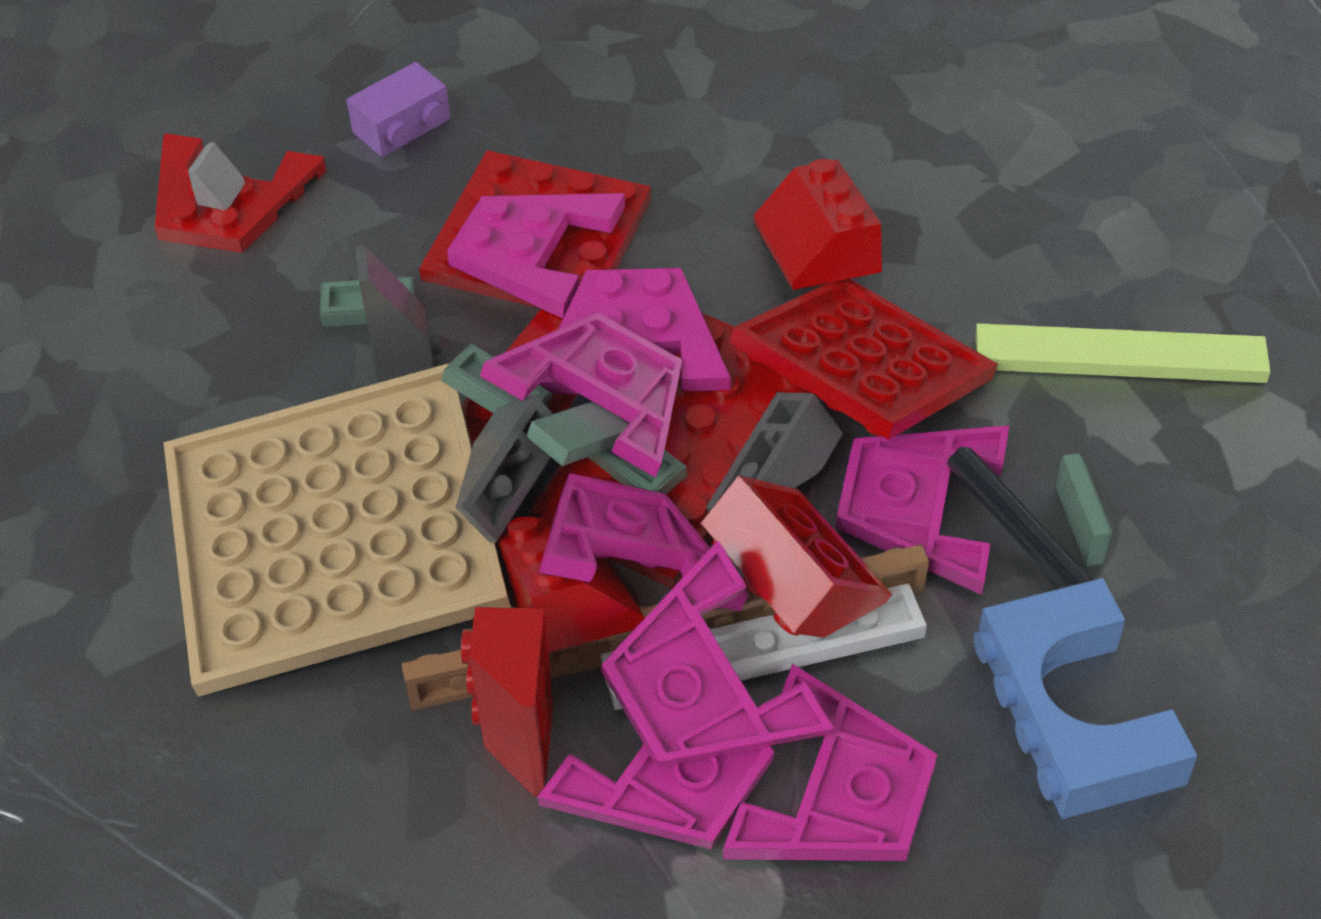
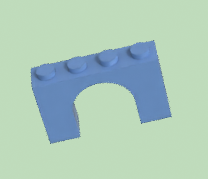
M1103 578L983 608L979 631L974 633V646L977 656L983 664H989L995 676L994 687L999 703L1003 708H1010L1016 721L1015 732L1018 743L1024 753H1031L1038 768L1037 780L1040 790L1047 801L1053 800L1061 819L1186 786L1197 759V754L1173 709L1119 724L1096 725L1077 720L1064 713L1052 702L1046 693L1042 679L1055 668L1117 651L1125 619Z

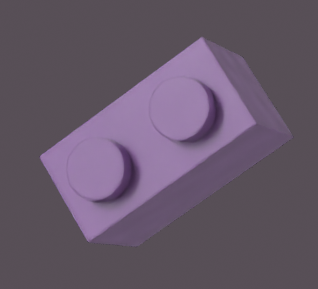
M417 62L404 67L346 99L352 132L381 157L451 119L446 85Z

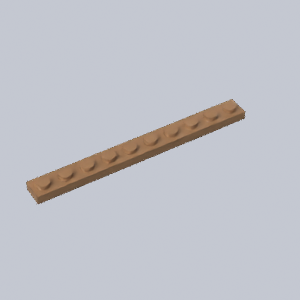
M922 544L904 549L892 548L878 555L860 558L886 588L909 583L913 594L925 591L929 560ZM746 587L745 590L749 596L741 611L717 607L702 615V618L708 628L713 629L773 615L775 611L765 599L755 595ZM657 605L638 607L646 618ZM632 631L549 653L552 678L601 667V654L615 651ZM461 650L440 655L427 654L419 657L417 660L401 663L411 711L473 697V695H467L466 676L468 664H462Z

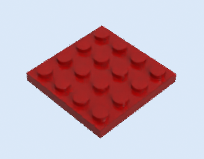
M487 150L419 267L420 278L422 281L537 307L449 265L447 250L481 196L625 193V209L612 233L568 225L543 269L571 274L582 260L603 270H617L652 198L651 186Z
M851 279L827 283L734 326L730 344L747 353L751 360L765 364L784 376L790 384L815 394L829 408L845 413L864 425L870 433L884 437L887 440L991 381L998 363Z

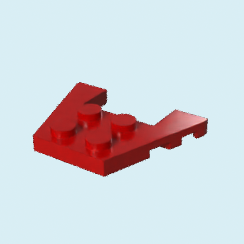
M165 133L162 142L155 230L158 240L243 253L278 219L277 211L287 201H297L305 193L303 186L312 177L319 179L325 173L326 164L324 156L287 151L272 181L242 176L245 185L227 210H220L198 205L190 181L188 170L204 149L202 138Z

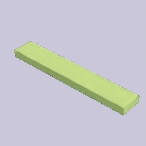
M977 323L975 332L976 351L998 363L995 371L1267 383L1271 372L1265 336Z

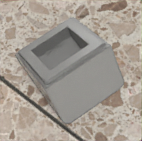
M209 142L188 170L198 205L227 210L245 185V181L239 171L219 147L212 142Z

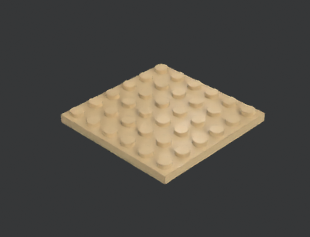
M450 363L163 442L191 686L198 697L474 619L475 607L511 608L496 543H490L455 508L472 451V444L459 392L441 381L444 369Z

